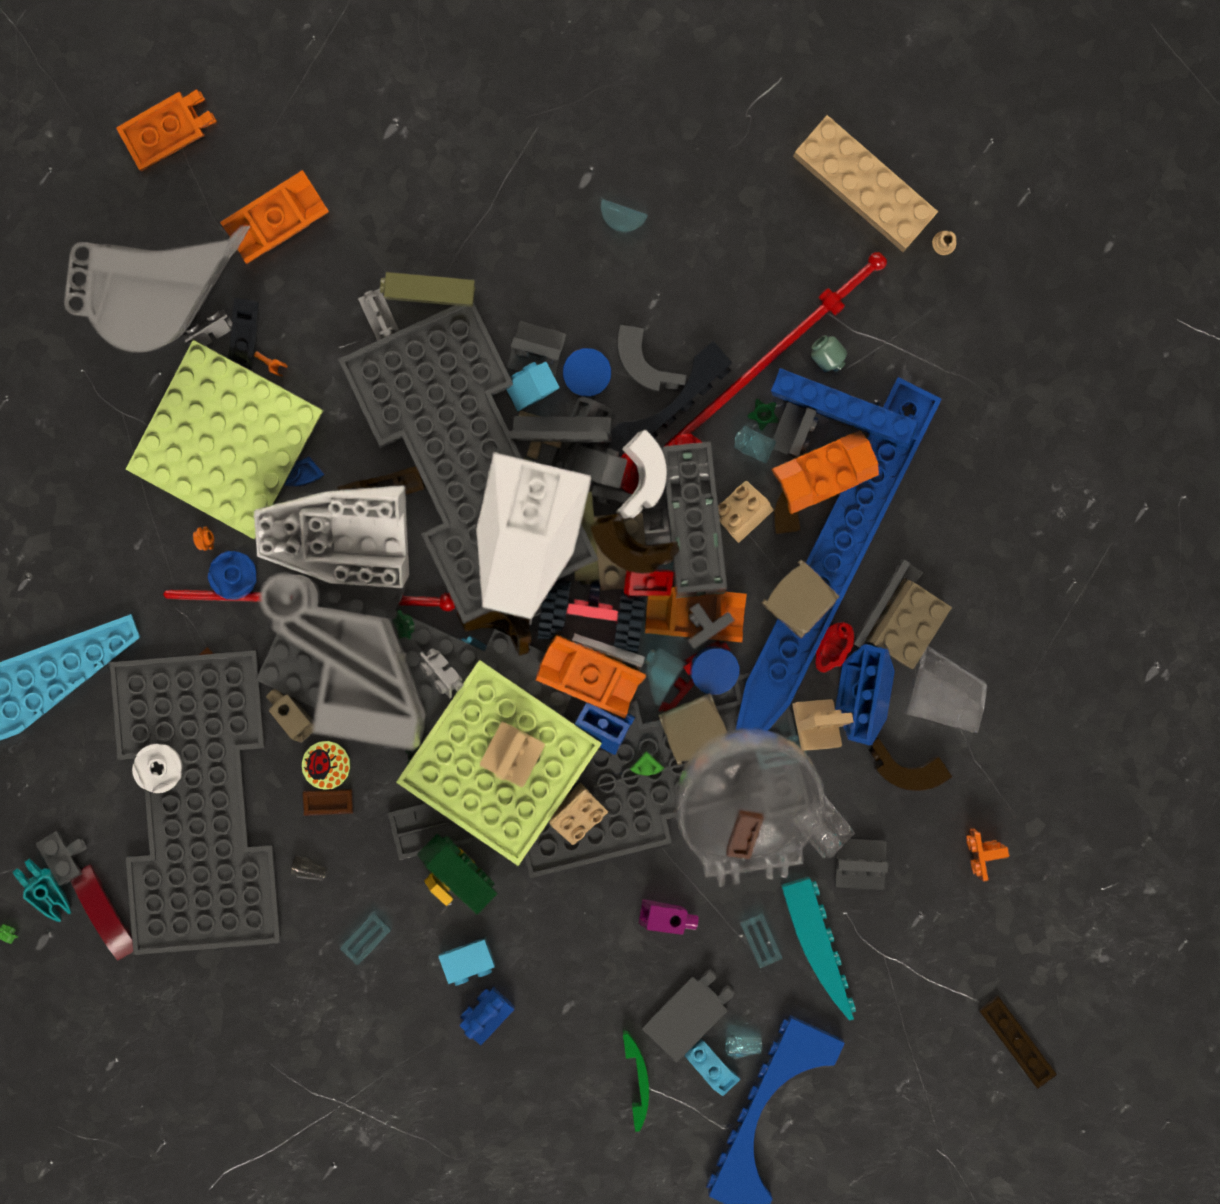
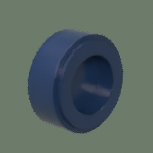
M594 581L590 586L589 604L592 606H598L600 582Z

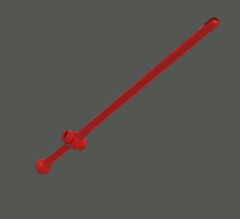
M880 252L872 253L868 258V264L839 290L833 293L830 288L826 289L818 297L823 302L821 306L664 446H668L677 435L692 434L827 312L831 311L834 316L840 313L845 308L842 299L874 270L884 269L887 265L886 258Z
M165 590L163 593L167 599L261 602V592H250L245 597L237 600L225 599L218 596L215 591ZM449 592L443 593L440 597L403 596L399 606H435L447 612L455 609V604Z

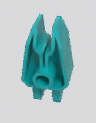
M28 859L25 864L27 869L34 875L31 879H28L18 868L13 871L14 876L24 887L23 898L46 917L60 922L61 915L54 905H59L68 914L71 913L70 902L62 886L58 885L50 869L43 868L40 870L31 859Z

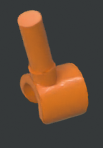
M258 351L254 354V357L264 362L268 366L269 371L277 376H283L278 373L279 366L288 368L286 363L277 359L271 360Z

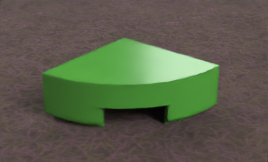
M647 751L630 768L634 773L643 776L654 775L664 769Z

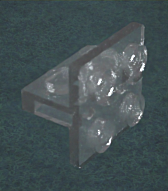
M826 796L820 798L810 809L793 820L823 859L833 857L855 834L854 830Z

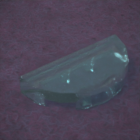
M602 199L601 213L603 219L609 227L616 231L629 232L636 230L644 224L648 217L647 214Z

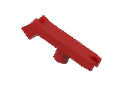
M679 677L673 686L680 692L670 703L662 701L659 711H667L676 707L694 686L692 678L685 682Z

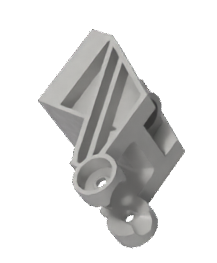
M283 574L270 578L263 586L261 605L264 612L271 619H274L273 630L285 635L290 641L325 662L313 732L412 750L421 745L427 713L392 619L320 607V590L311 578L304 575Z

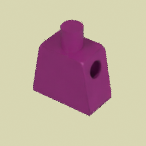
M642 899L638 924L646 930L683 935L685 928L697 929L699 917L698 915L687 914V910L682 906Z

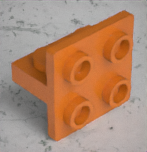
M969 829L970 835L966 836L968 850H971L974 859L970 860L972 873L983 882L988 881L985 861L1009 857L1008 847L997 842V840L982 843L980 832L975 829Z

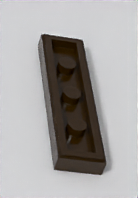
M996 996L979 1009V1012L1037 1089L1057 1075L999 996Z

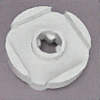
M152 744L139 751L135 758L132 772L135 781L141 788L153 793H163L176 786L181 779L183 764L179 754L169 745ZM155 761L164 766L161 775L151 771Z

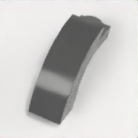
M620 325L618 334L619 358L627 374L637 384L654 392H659L660 383L665 384L664 388L679 390V386H685L686 375L658 371L646 362L642 354L643 328Z

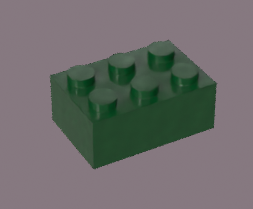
M437 833L417 855L423 864L478 915L498 894L493 888L495 883L481 868L478 869L473 863L474 861L466 853L463 852L460 855L461 850L448 836H445L443 839Z

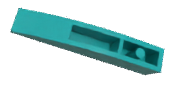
M808 876L782 884L781 887L790 917L805 956L831 999L849 1021L853 1020L852 1013L856 1012L852 997L847 999L845 989H848L849 986L845 974L840 975L838 966L842 964L838 951L833 952L830 944L834 942L831 928H825L823 919H826L827 915L823 904L818 905L816 896L820 895L816 881L811 882Z

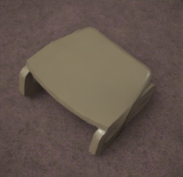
M799 560L797 562L798 567L791 571L777 585L768 601L763 599L761 604L802 639L835 604L839 595L802 560Z
M710 693L658 715L678 765L682 764L681 761L706 755L725 743L727 745L732 743Z

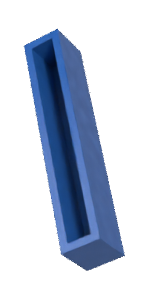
M781 368L771 389L772 395L803 408H810L817 411L816 413L906 448L910 447L918 428V421Z

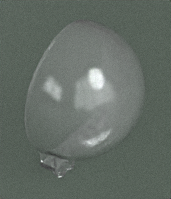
M738 729L723 733L709 740L693 754L685 765L677 784L675 811L679 830L689 848L702 860V869L705 877L717 876L718 886H724V875L731 874L734 884H740L739 873L765 869L766 879L769 880L773 879V868L779 867L781 877L784 878L788 877V866L803 864L802 848L818 828L823 816L825 796L821 777L807 754L794 742L770 731ZM739 810L763 813L764 816L751 859L727 856L725 852Z

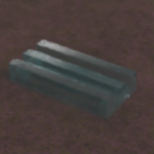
M373 913L340 950L358 966L391 931V928ZM374 920L377 924L349 951L347 948ZM381 927L384 931L357 958L355 953Z
M763 913L740 923L760 968L782 959ZM758 921H761L776 955L772 958L756 924ZM749 925H752L766 956L767 960L762 961L747 928Z

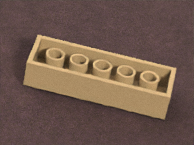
M828 115L793 155L796 160L902 252L906 250L938 213L934 207Z

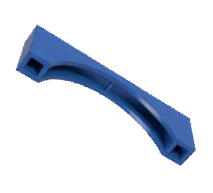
M791 1015L788 1020L784 1019L778 1030V1033L781 1034L778 1042L773 1041L768 1051V1055L771 1057L767 1065L763 1063L757 1077L760 1078L757 1087L752 1086L747 1099L750 1102L747 1109L742 1108L737 1118L740 1124L737 1130H732L728 1137L727 1144H729L727 1152L721 1153L716 1166H719L716 1175L712 1174L708 1180L706 1188L709 1189V1197L724 1204H771L772 1195L762 1182L754 1159V1136L761 1112L775 1091L795 1075L816 1067L834 1066L845 1044L843 1039Z

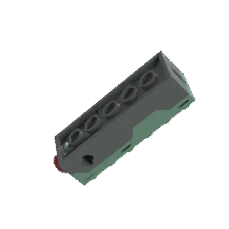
M693 434L677 435L668 446L661 448L667 471L664 490L670 542L677 541L680 551L672 561L676 598L724 594L727 589L711 442L703 443Z

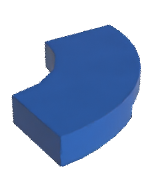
M308 456L296 462L284 486L308 485L321 479L325 474Z

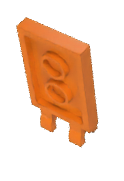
M196 89L183 97L181 92H177L116 127L140 171H144L205 136L201 129L217 122L214 114L210 113V111L198 117L193 106L205 101L201 91Z

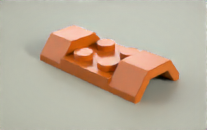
M302 170L220 223L230 238L242 226H251L238 248L243 260L248 264L305 229L309 224L321 218L329 211Z
M858 430L774 467L772 472L781 483L788 500V510L790 514H793L878 476L879 467L869 440L861 430Z
M672 587L671 596H648L645 633L691 638L702 630L701 626L696 628L688 617L691 614L689 608L699 603L711 622H714L726 612H729L735 620L709 639L742 642L747 594L725 592L724 594L676 598L675 587Z
M556 635L542 658L536 680L625 719L636 689L645 679L646 674L588 647Z

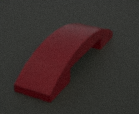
M89 864L81 869L82 874L71 880V883L95 929L118 961L133 952L132 934L128 927L125 928L101 887L103 884L92 865Z

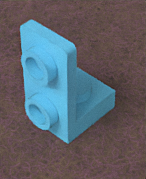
M702 1039L685 1054L688 1061L707 1083L722 1096L741 1080Z

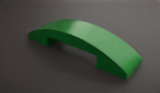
M626 1030L623 1031L626 1059L636 1058L641 1102L632 1103L635 1132L641 1130L647 1115L649 1080L642 1052L633 1036Z

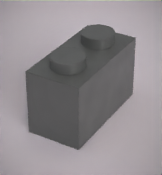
M590 443L589 447L579 445L572 472L591 476L592 481L620 488L627 459L618 457V451L607 448L604 451V447Z

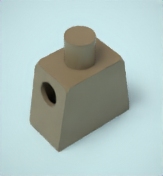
M276 689L267 694L266 698L273 705L269 712L292 740L302 743L313 733V718L295 698L288 694L284 696Z

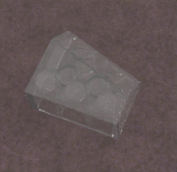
M928 646L916 665L904 713L978 733L985 707L987 684Z

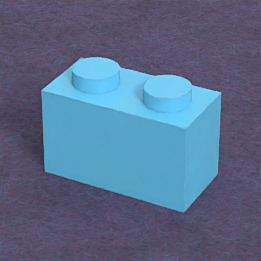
M533 362L511 376L513 385L506 390L517 412L536 404L560 388L547 362L538 366L536 362Z
M486 937L439 954L448 984L454 982L455 986L468 982V977L475 974L478 977H482L492 973L491 969L496 965Z

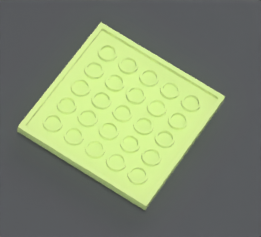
M193 340L126 470L252 539H256L254 511L274 505L324 410L202 343Z
M479 660L463 683L464 686L454 696L396 783L519 866L602 743ZM501 722H505L545 743V747L524 787H520L507 779L502 780L496 777L495 773L480 766V762Z

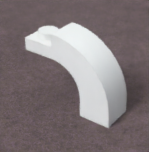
M646 430L638 432L622 449L634 461L639 472V482L635 492L616 511L617 514L621 513L622 519L637 516L643 509L641 505L645 508L653 507L661 497L665 487L667 473L665 458L658 443Z

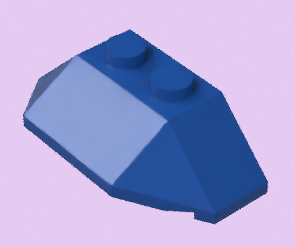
M864 644L842 664L835 710H841L842 713H852L854 722L843 726L848 740L872 745L887 720L895 673L888 649Z

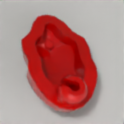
M839 622L827 629L815 653L816 668L819 672L824 673L832 670L834 667L842 666L847 654L852 650L854 631L848 623Z

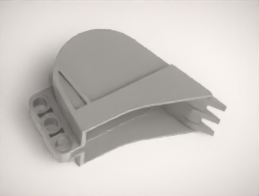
M242 226L228 241L168 251H152L110 244L77 243L70 252L65 308L71 314L89 317L97 332L106 341L120 349L145 352L167 345L181 337L192 324L231 256L238 250L251 226ZM81 247H86L89 251V258L85 261L78 257V250ZM79 271L86 275V283L82 286L78 285L75 281V274ZM75 296L83 300L81 310H76L72 306V299Z

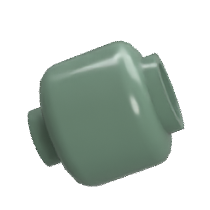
M825 335L812 345L811 357L823 372L832 370L837 372L845 366L844 360L846 359L847 351L836 337H827Z

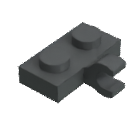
M56 831L36 843L59 886L65 885L82 874L73 857L88 848L84 840L78 839L67 847L61 834Z

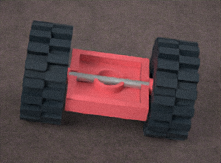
M561 579L555 581L542 602L538 638L553 640L556 635L563 638L566 616L568 614L616 622L614 647L638 653L646 596L624 594V589H622L619 612L613 610V605L599 603L598 608L589 607V602L574 600V604L568 605L571 581Z

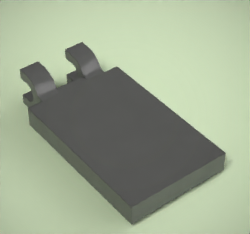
M711 968L698 980L692 975L642 1027V1030L675 1062H678L728 1011L723 1004L733 997L734 991L726 985L717 995L708 986L717 978V974Z

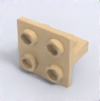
M748 481L743 482L718 505L720 523L738 543L771 514L774 509L771 507V503Z
M832 699L793 703L802 751L839 748L842 746L839 727L854 722L852 713H842L841 710H835Z
M501 722L480 762V766L495 773V776L502 780L507 779L520 787H524L545 747V743L505 722Z
M580 782L566 795L549 821L556 831L574 845L595 824L599 823L608 811Z

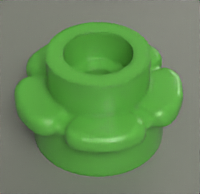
M2 924L0 927V940L12 944L14 939L18 938L14 934L16 929Z

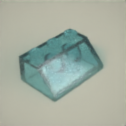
M657 647L655 651L650 649L644 662L647 664L645 669L655 704L660 706L683 667L684 662Z

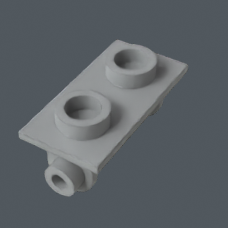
M380 288L375 291H368L364 296L358 298L377 341L400 331L383 294L380 293Z
M225 309L221 311L215 310L208 314L206 320L202 323L190 325L183 334L185 342L191 340L188 343L189 346L193 340L207 346L213 342L208 335L212 332L216 339L231 331L233 322H231L230 318L225 320L228 317Z
M430 649L426 654L427 657L421 652V663L419 664L421 670L426 676L430 675L435 680V687L441 694L445 693L451 699L452 690L458 691L464 686L462 683L463 679L453 667L445 672L443 671L449 663L439 650Z

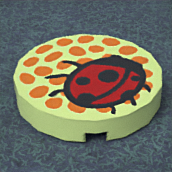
M320 741L310 746L302 760V772L306 780L314 787L323 790L333 789L341 785L348 777L351 769L350 757L346 750L340 744L332 741Z

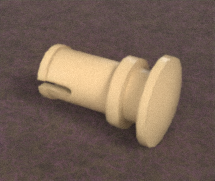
M940 231L932 240L934 251L940 255L952 253L956 247L955 234L951 231Z

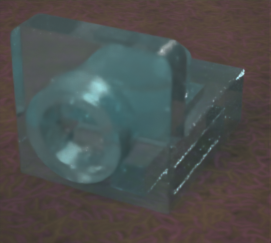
M744 426L735 437L734 448L766 464L776 441Z

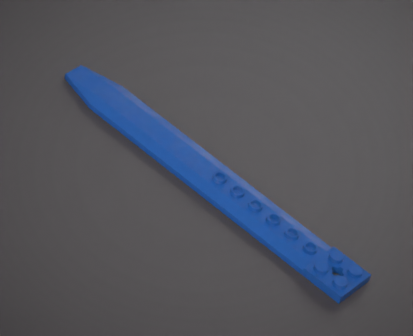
M899 377L896 379L882 408L905 416V411L902 410V407H907L909 404L913 405L912 410L915 411V414H910L908 418L918 421V428L909 448L869 434L867 439L878 461L879 475L839 494L806 561V564L839 595V598L802 639L777 619L745 683L735 728L736 734L757 744L791 704L942 400L941 398Z

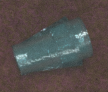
M737 1035L727 1037L725 1040L726 1056L738 1059L761 1054L762 1041L761 1039H751Z

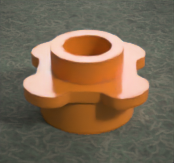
M207 526L203 527V529L201 527L197 528V531L193 533L196 547L204 551L208 550V548L210 550L214 549L215 539L212 531Z

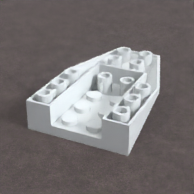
M494 453L477 526L483 608L532 619L574 553L591 484V476Z
M405 486L324 492L254 511L257 556L334 584L403 588L409 576Z

